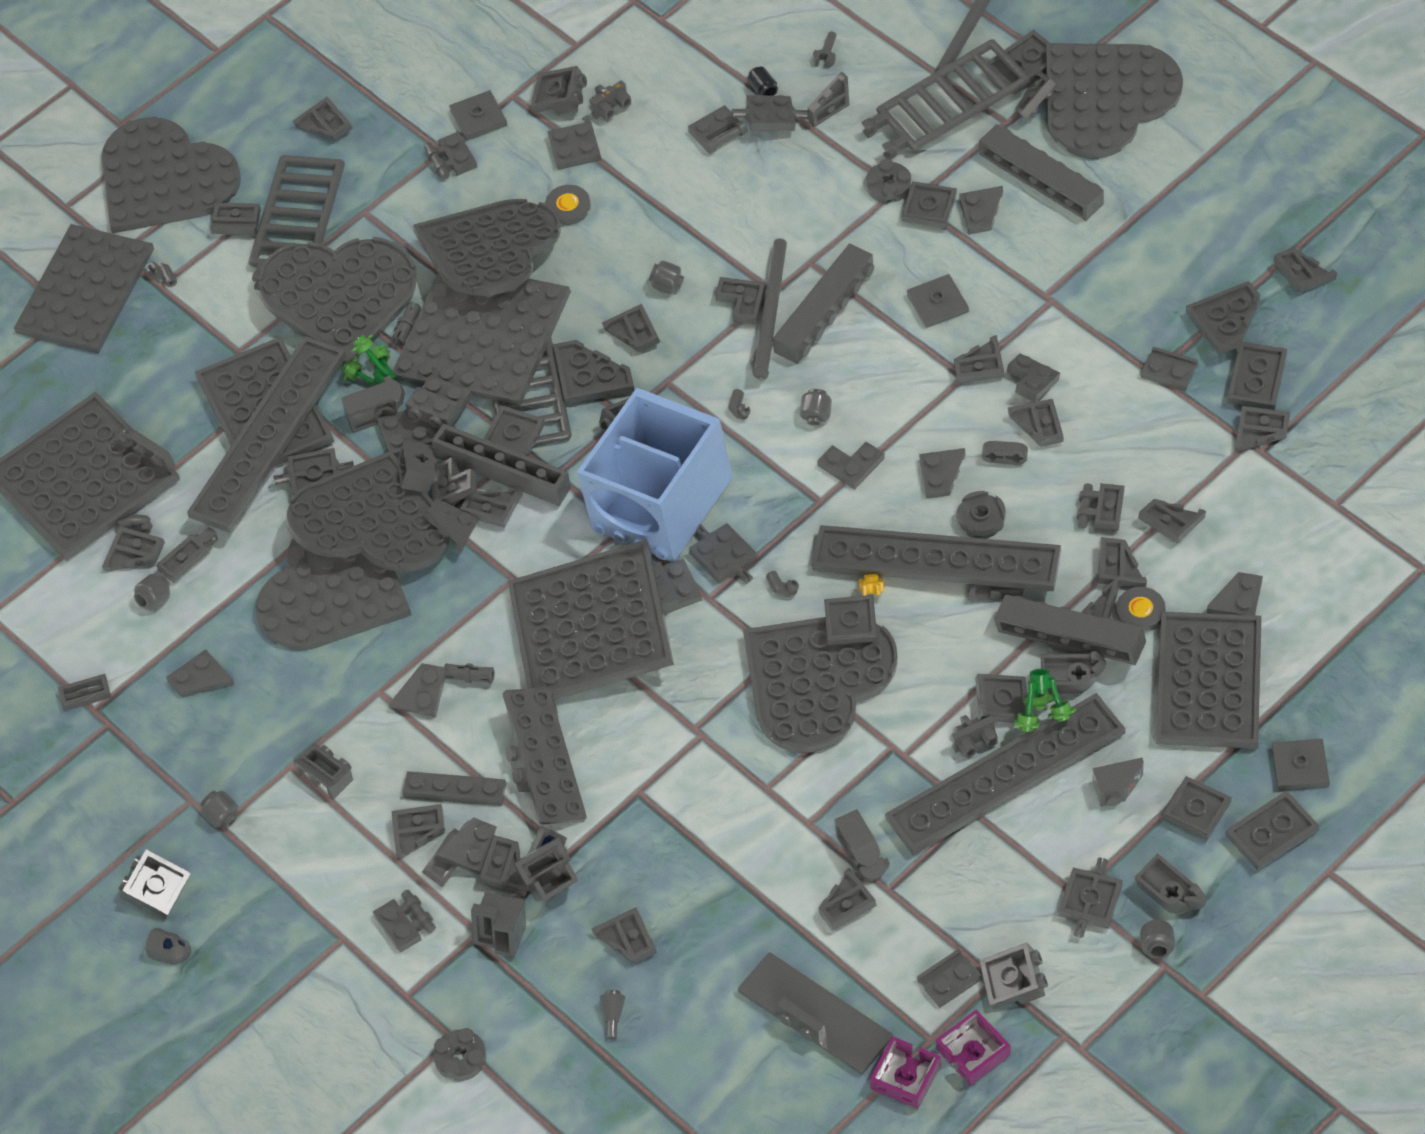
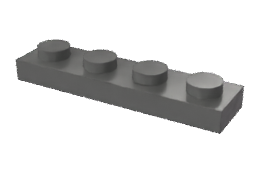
M407 771L403 796L404 798L502 806L506 780Z

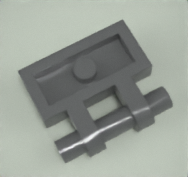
M459 132L439 139L438 148L434 147L431 142L424 145L425 155L429 161L433 162L434 170L442 179L449 178V172L452 170L458 176L477 168V162ZM446 157L447 161H443L441 158Z
M1100 483V490L1093 491L1092 484H1084L1079 496L1081 506L1077 510L1076 516L1078 527L1085 529L1087 528L1088 521L1095 520V529L1119 531L1125 486ZM1097 502V509L1090 508L1091 503Z
M405 890L401 894L405 901L402 905L399 906L396 900L393 899L373 911L374 918L399 953L422 940L419 931L423 928L428 933H432L436 929L432 922V916L429 912L423 910L421 901L410 890ZM411 912H413L417 917L416 920L412 922L406 916Z

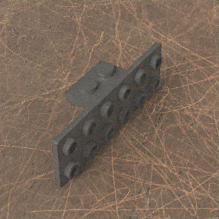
M544 687L505 690L503 698L514 733V738L506 748V758L510 761L512 779L517 785L518 792H528L530 789L538 821L541 825L585 821L587 818L550 689Z
M770 952L767 953L738 987L739 993L859 1074H863L893 1036L891 1032Z

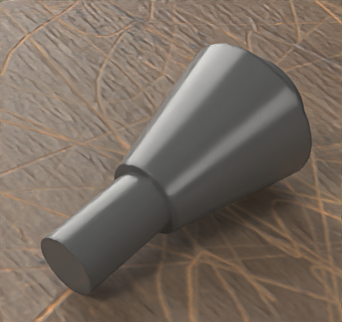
M607 990L605 994L600 996L607 1023V1039L610 1040L617 1039V1023L619 1022L626 998L618 990Z

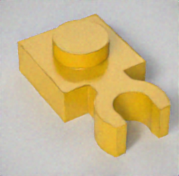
M868 574L864 575V579H859V593H862L863 596H867V594L881 595V592H884V578H879V575Z

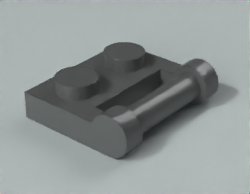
M725 105L688 126V132L709 154L715 152L717 147L736 136H743L748 133L744 122L739 121L738 118H732V112Z

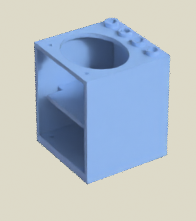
M636 388L577 471L591 527L595 533L614 538L622 544H632L647 539L651 554H654L661 560H669L671 562L677 560L696 532L699 524L703 522L733 478L720 419Z

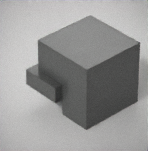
M559 838L553 839L513 863L524 885L528 887L535 901H546L579 881L572 867L567 863L571 859Z
M485 892L481 904L474 903L471 909L473 944L495 948V954L515 957L526 928L525 900Z

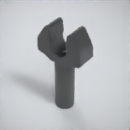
M830 31L828 33L823 49L814 50L813 61L816 67H818L821 59H826L827 69L835 64L836 55L831 52L837 36L835 32Z

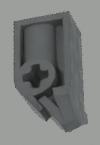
M387 376L384 377V382L341 397L345 417L352 432L355 433L378 425V418L396 413L397 409L403 404L405 391L402 385Z
M1091 652V654L1041 655V669L1049 670L1050 678H1055L1058 694L1083 693L1095 683L1097 677L1106 669V661L1098 652ZM1076 675H1081V679L1077 680ZM1049 688L1048 694H1052L1051 688Z
M858 809L834 819L836 837L857 871L854 874L861 882H873L881 878L889 868L890 862L888 858H879L880 848Z
M1158 853L1135 876L1137 886L1170 913L1197 910L1203 908L1206 904L1207 898L1201 888L1196 883H1192Z

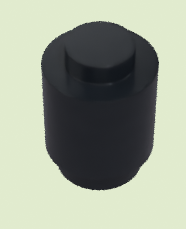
M763 66L751 69L747 82L755 92L762 96H774L778 91L777 82Z

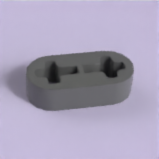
M987 441L983 444L982 459L987 462L1018 465L1027 461L1028 447L1023 443Z

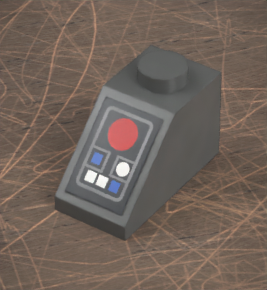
M1143 758L1093 768V784L1100 807L1106 805L1115 806L1126 801L1143 776Z

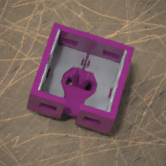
M977 1009L936 1039V1050L949 1064L953 1062L956 1064V1071L970 1086L1011 1055V1045Z
M892 1036L870 1078V1089L919 1109L941 1067V1056L920 1048V1060L913 1058L912 1044Z

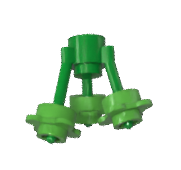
M372 334L367 338L364 335L356 337V341L353 342L355 348L351 352L356 351L359 356L366 352V358L370 359L369 363L378 368L372 374L374 379L362 373L363 365L358 362L359 357L356 356L353 361L348 360L342 370L345 373L343 381L346 382L348 379L355 381L360 377L372 386L383 383L384 377L387 376L396 381L397 376L386 363L390 359V351L386 349L387 346L385 344L378 345L370 350L369 348L374 345L370 339L373 337Z
M1035 669L1030 671L1028 697L1023 700V703L1026 705V713H1018V718L1014 722V725L1019 726L1021 731L1027 733L1033 732L1034 728H1039L1038 716L1031 714L1032 708L1037 710L1045 709L1048 703L1053 702V697L1055 704L1050 706L1051 713L1048 714V718H1054L1057 722L1066 721L1071 718V713L1076 712V708H1071L1069 701L1060 700L1056 688L1055 678H1050L1049 670ZM1049 688H1051L1053 696L1048 695Z

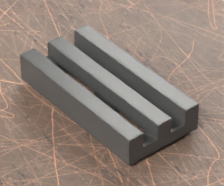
M106 674L58 687L64 711L112 698ZM99 684H103V685H100V686H97V687H93V688L88 689L89 687L96 686V685H99ZM78 690H79V692H76V693L69 694V695H66V696H65V694H68V693L75 692V691H78Z

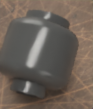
M662 260L659 264H654L649 281H652L651 285L654 289L672 294L675 288L680 290L684 276L680 275L681 268L679 266Z
M808 390V393L802 395L800 416L809 425H821L822 422L830 418L832 399L824 390Z
M156 574L148 575L134 588V599L143 609L155 610L170 597L168 581Z
M214 790L210 792L200 804L202 806L201 814L215 828H220L224 825L229 827L238 817L236 815L238 810L237 803L224 791L216 792Z
M1156 919L1145 923L1141 927V947L1147 956L1161 959L1171 954L1175 947L1173 927L1168 922Z

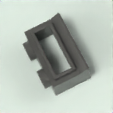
M313 743L299 758L293 761L296 772L300 776L305 772L308 773L311 783L316 787L320 784L324 785L327 788L329 798L334 800L353 781L352 767L345 759L340 758L338 760L333 757V752L326 745L320 747ZM318 758L335 770L336 773L331 776L313 762Z

